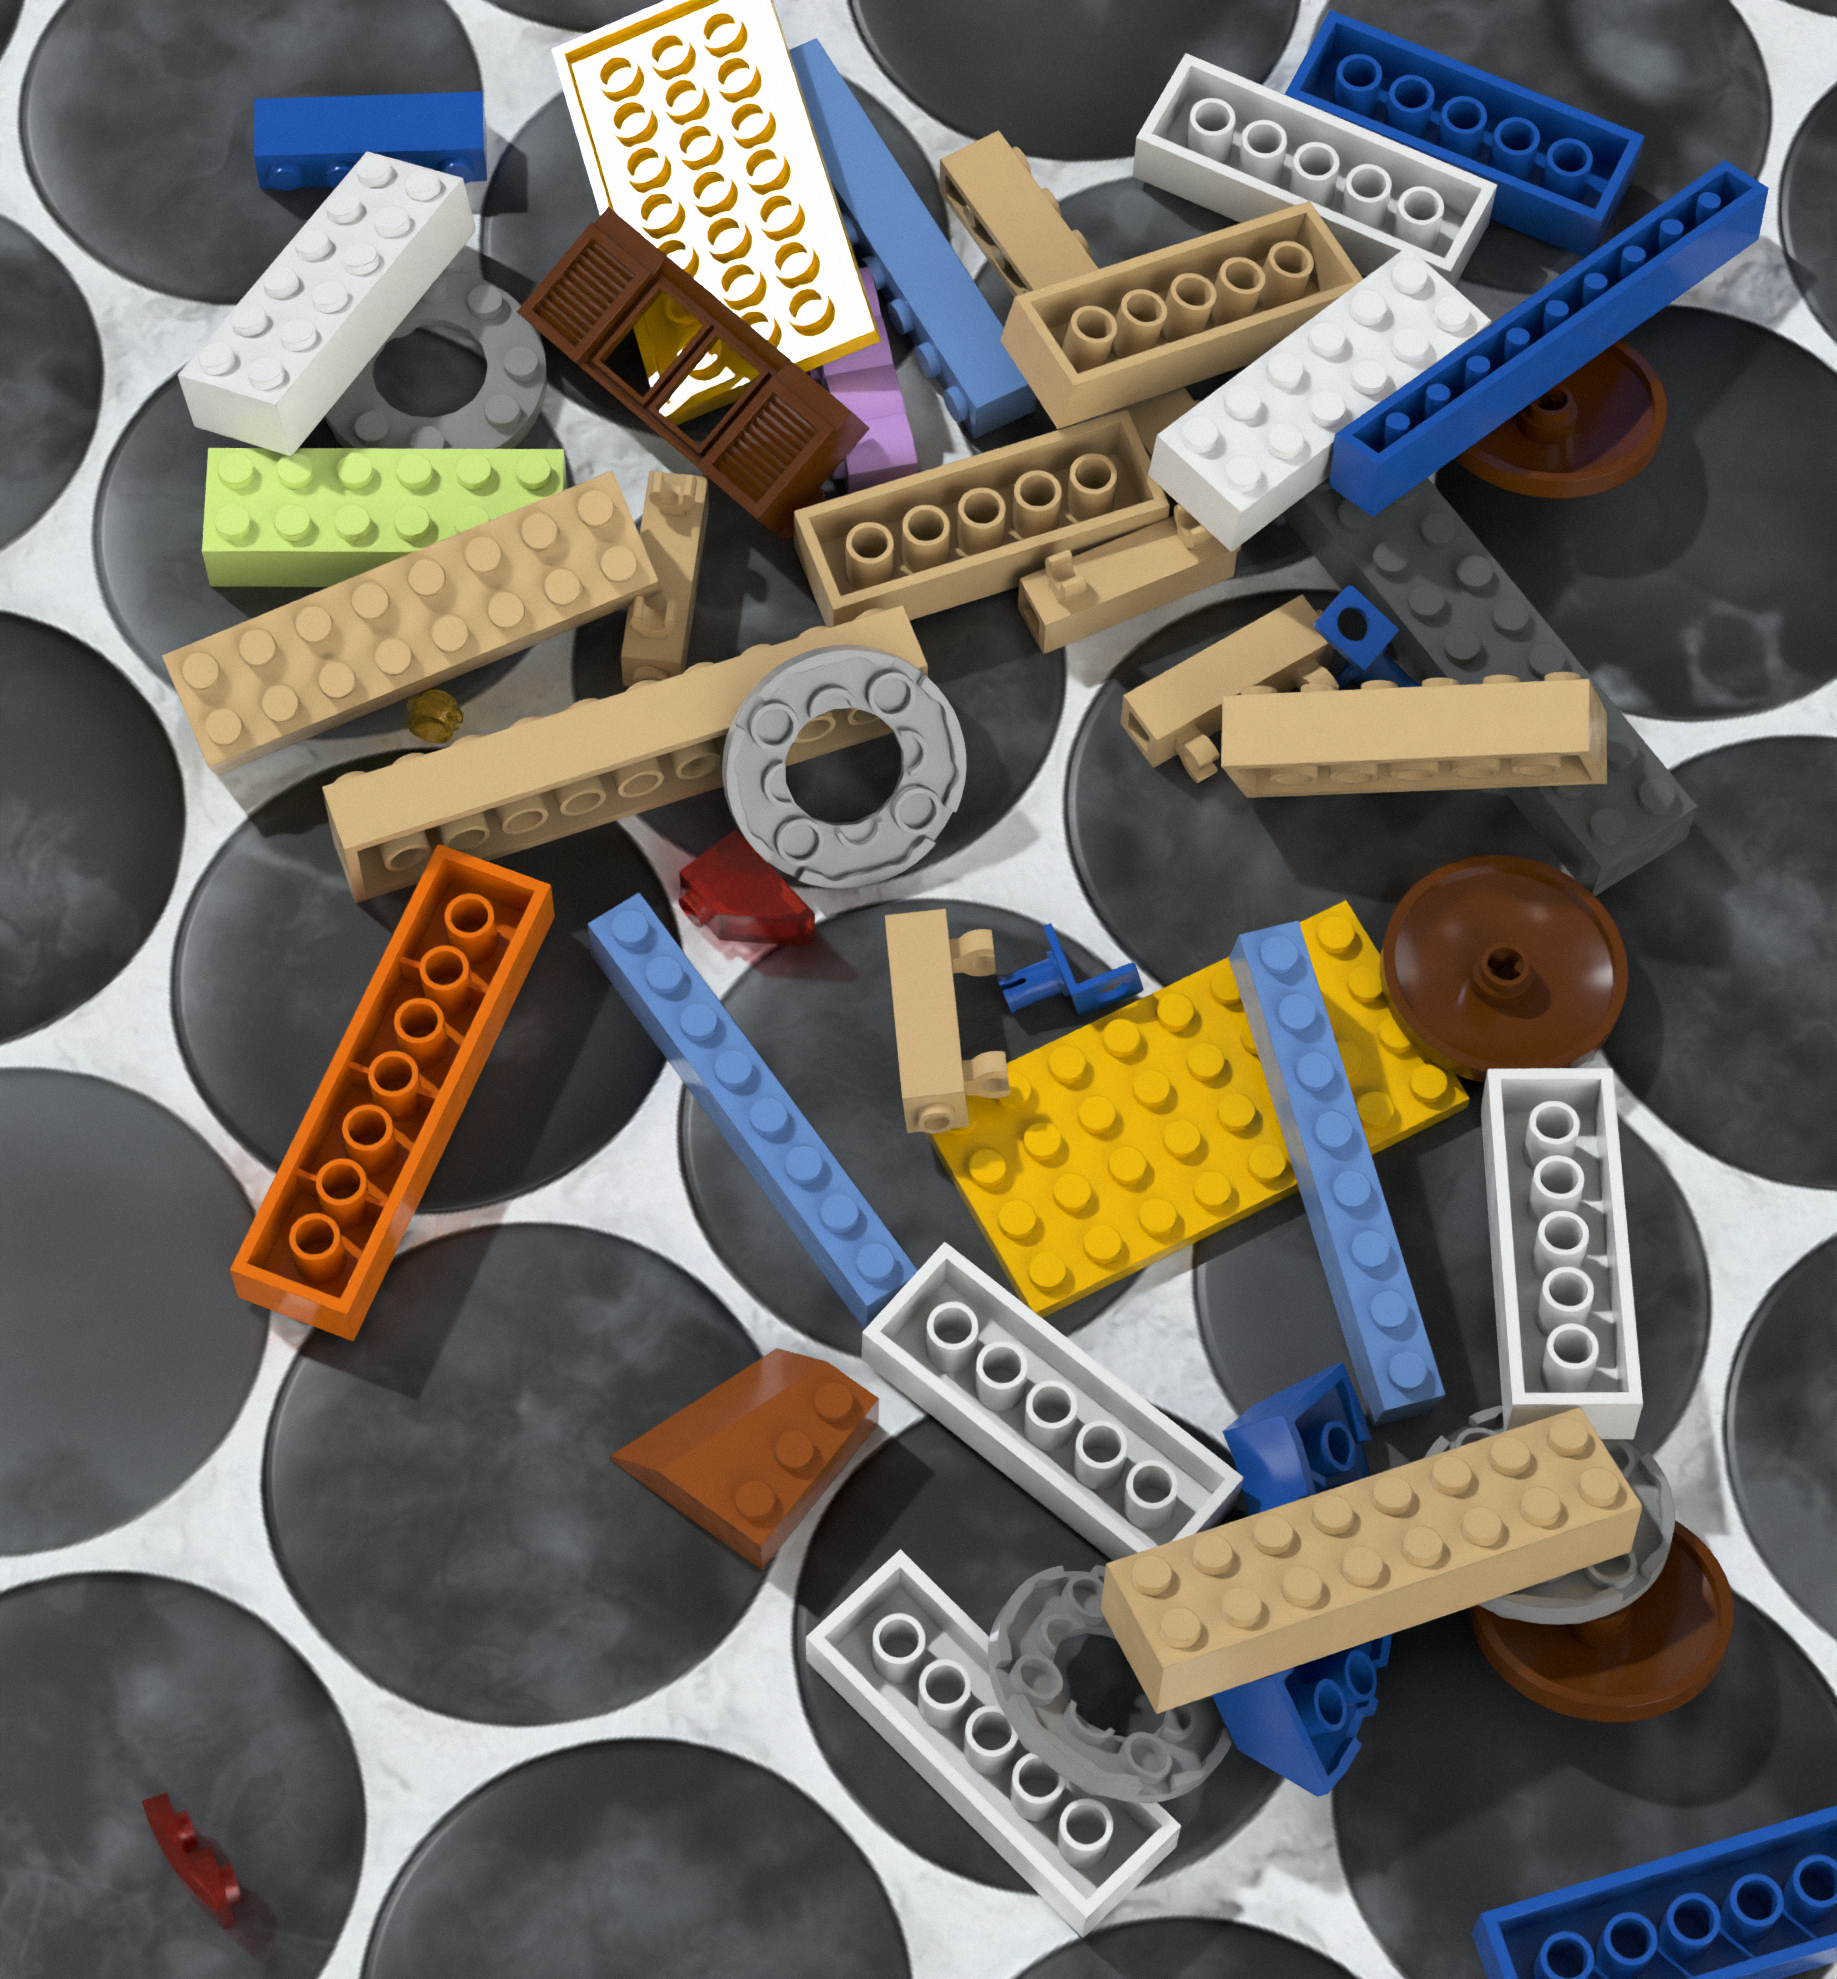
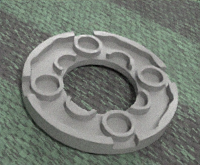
M443 270L324 418L334 432L336 441L343 448L514 449L535 424L545 399L547 367L544 346L539 331L517 313L521 305L501 288L469 274ZM429 325L433 329L436 326L451 327L467 335V338L472 339L482 350L487 363L485 383L474 400L454 413L434 418L410 416L391 407L378 393L373 379L376 358L383 351L387 342L393 338L407 336L417 327Z
M832 645L801 653L769 672L749 692L736 712L727 733L722 761L723 786L729 810L739 830L753 849L767 863L769 862L779 870L796 877L798 881L825 888L840 889L857 888L887 880L910 868L928 854L936 845L934 840L945 827L952 812H957L965 786L967 770L966 748L961 726L952 706L940 689L922 671L908 661L884 650L862 645ZM857 708L877 715L892 729L901 749V773L893 794L876 812L855 822L830 823L810 816L795 803L786 784V757L799 731L811 719L831 709Z
M1502 1405L1469 1416L1468 1424L1453 1432L1446 1439L1441 1435L1431 1446L1424 1458L1504 1432ZM1601 1439L1643 1506L1630 1553L1477 1605L1494 1612L1500 1617L1524 1622L1559 1625L1581 1624L1619 1611L1643 1595L1656 1581L1664 1568L1675 1528V1506L1671 1488L1663 1471L1651 1454L1648 1452L1642 1456L1624 1439Z
M1063 1565L1046 1569L1030 1577L1018 1587L1000 1610L993 1623L988 1643V1667L994 1693L1007 1720L1018 1734L1023 1747L1037 1755L1054 1771L1092 1795H1102L1128 1802L1152 1803L1177 1798L1199 1786L1222 1761L1233 1741L1212 1695L1167 1710L1162 1726L1153 1734L1136 1732L1128 1737L1113 1735L1115 1730L1112 1728L1103 1731L1089 1724L1076 1712L1077 1703L1071 1700L1068 1704L1062 1693L1063 1678L1059 1669L1054 1664V1658L1058 1646L1068 1637L1090 1633L1117 1640L1100 1610L1106 1566L1095 1565L1091 1572L1064 1571Z

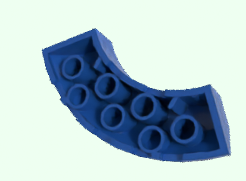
M1343 1362L1332 1365L1254 1404L1222 1431L1231 1451L1237 1472L1244 1477L1242 1489L1248 1516L1370 1476L1362 1443L1372 1441L1359 1399ZM1392 1634L1212 1695L1237 1750L1317 1797L1327 1795L1346 1773L1362 1746L1356 1736L1364 1717L1372 1716L1376 1713L1379 1702L1374 1697L1377 1687L1376 1670L1388 1664Z

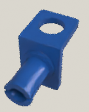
M1351 585L1345 587L1313 625L1315 631L1348 661L1335 677L1339 689L1351 680L1358 682L1360 679L1363 682L1374 680L1391 681L1398 684V688L1422 687L1420 683L1418 684L1386 654L1388 650L1387 644L1398 633L1399 629L1355 587ZM1342 610H1356L1364 617L1367 624V633L1364 639L1351 641L1341 634L1338 629L1337 620Z
M1051 923L1043 926L1051 948L1050 951L1046 952L1048 958L1004 976H997L1011 1014L1017 1012L1018 1009L1062 992L1064 998L1070 995L1076 1012L1081 1017L1139 994L1144 990L1135 963H1128L1076 984ZM1124 982L1111 991L1098 993L1109 985Z

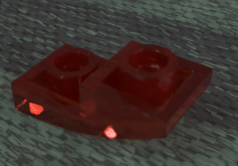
M168 1793L143 1800L142 1804L151 1829L179 1883L202 1911L220 1927L227 1929L236 1926L231 1905L241 1902L243 1899L232 1863L219 1866L211 1846L189 1854L187 1853V1851L199 1847L188 1809L176 1812Z

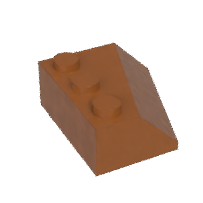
M776 1348L610 1455V1461L759 1569L763 1570L878 1426L879 1398L826 1361Z

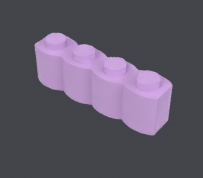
M869 267L860 268L859 271L882 341L807 371L811 378L815 381L819 380L824 389L870 428L832 473L834 480H844L848 494L918 473L915 444L905 413L902 392L893 364L890 344Z

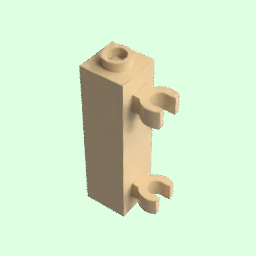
M649 471L640 537L659 580L661 593L644 599V596H636L633 604L628 607L621 653L624 686H632L645 680L658 682L685 672L709 512L708 477Z
M1178 504L1174 507V516L1074 557H1072L1070 550L1067 549L1046 558V568L1019 579L1018 609L1044 655L1234 577L1237 552L1241 550V545L1230 552Z
M1303 595L1289 601L1124 694L1120 724L1153 768L1178 754L1190 777L1196 783L1203 781L1217 773V767L1213 761L1218 759L1220 754L1208 737L1222 729L1223 696L1241 695V689L1249 686H1268L1277 689V693H1286L1295 687H1298L1301 692V687L1306 684L1326 683L1335 685L1337 690H1339L1338 683L1327 670L1331 667L1334 647L1316 632L1313 627L1314 622L1323 611H1315Z
M946 909L885 915L902 1101L907 1133L926 1132L938 1134L949 1131L952 1128L969 1127L966 1096L978 1095L983 1098H1001L1010 1095L1005 1052H985L971 1060H962L953 974L964 972L971 976H988L996 973L992 930H973L963 934L960 938L950 939Z

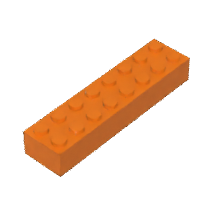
M437 844L230 1268L238 1298L354 1342L555 918L550 884Z

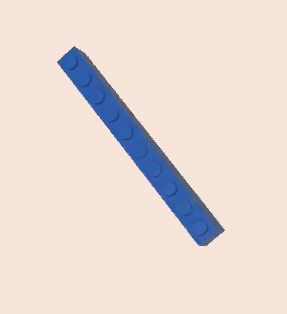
M1723 160L1337 432L1334 437L1329 486L1372 517L1756 242L1759 239L1769 188L1728 161Z

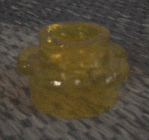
M426 690L422 697L412 696L406 704V709L410 712L406 722L407 728L416 737L427 742L446 743L450 741L454 731H457L460 724L464 721V714L457 706L456 700L450 694L441 690Z

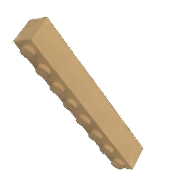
M999 130L940 159V194L1014 297L1099 269L1091 259V251L1084 236L1076 229L1070 230L1061 217V210L1053 193L1048 188L1041 189L1031 176V168L1024 153L1016 146L1011 148ZM1185 387L1099 415V417L1128 409L1151 461L1157 434L1199 404L1201 400L1197 399L1194 401ZM1164 490L1170 504L1169 515L1172 517L1174 516V507L1179 503Z

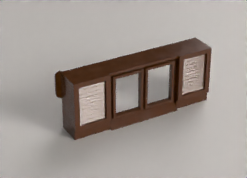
M609 206L594 224L592 222L517 310L519 315L782 540L789 541L794 539L795 510L825 502L826 494L821 486L870 429L845 405ZM664 291L703 326L644 397H642L603 362ZM720 339L760 374L699 446L659 410Z

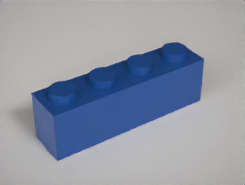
M483 92L254 99V160L260 189L275 188L282 191H290L299 187L332 186L336 188L367 151L461 177L464 180V184L487 181V130Z

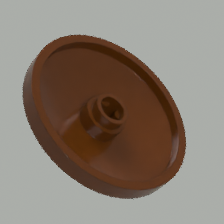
M1618 340L1454 459L1482 480L1508 491L1545 498H1573L1601 493L1635 477L1651 462L1657 453L1662 441L1667 416L1665 390L1660 378L1649 362L1630 345L1622 340Z
M1484 855L1461 859L1442 866L1423 877L1405 894L1394 910L1383 940L1380 955V980L1384 998L1393 1019L1402 1033L1422 1054L1450 1072L1467 1079L1485 1083L1487 1069L1577 1068L1585 1063L1605 1043L1622 1010L1627 993L1628 962L1621 935L1608 911L1588 889L1575 879L1556 868L1531 859L1507 855Z
M1675 1520L1669 1555L1660 1575L1643 1595L1619 1611L1581 1624L1559 1625L1503 1618L1479 1605L1470 1607V1617L1476 1640L1489 1663L1504 1680L1527 1698L1553 1711L1575 1718L1599 1722H1631L1660 1716L1688 1703L1711 1683L1718 1673L1728 1650L1734 1622V1602L1727 1577L1713 1553L1694 1533Z

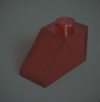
M736 829L679 871L681 897L678 899L682 911L696 927L702 928L706 925L719 940L807 946L815 940V913Z

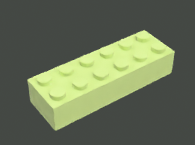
M208 448L202 554L210 587H330L567 489L564 449L298 448L291 457L265 448Z

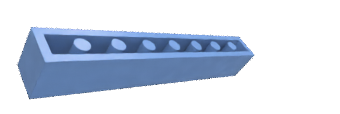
M815 38L790 49L792 61L851 246L861 259L860 268H870L876 291L880 290L888 302V313L895 329L901 335L908 333L916 346L915 355L923 373L929 379L936 377L943 388V399L951 417L957 423L963 421L974 439L1034 412L1036 410V395L1000 341L1004 327L818 39Z
M637 893L588 923L591 956L858 1323L865 1330L917 1273V1268L642 895Z
M1299 920L1240 934L1231 951L1229 961L1371 1426L1376 1427L1431 1413L1446 1394Z

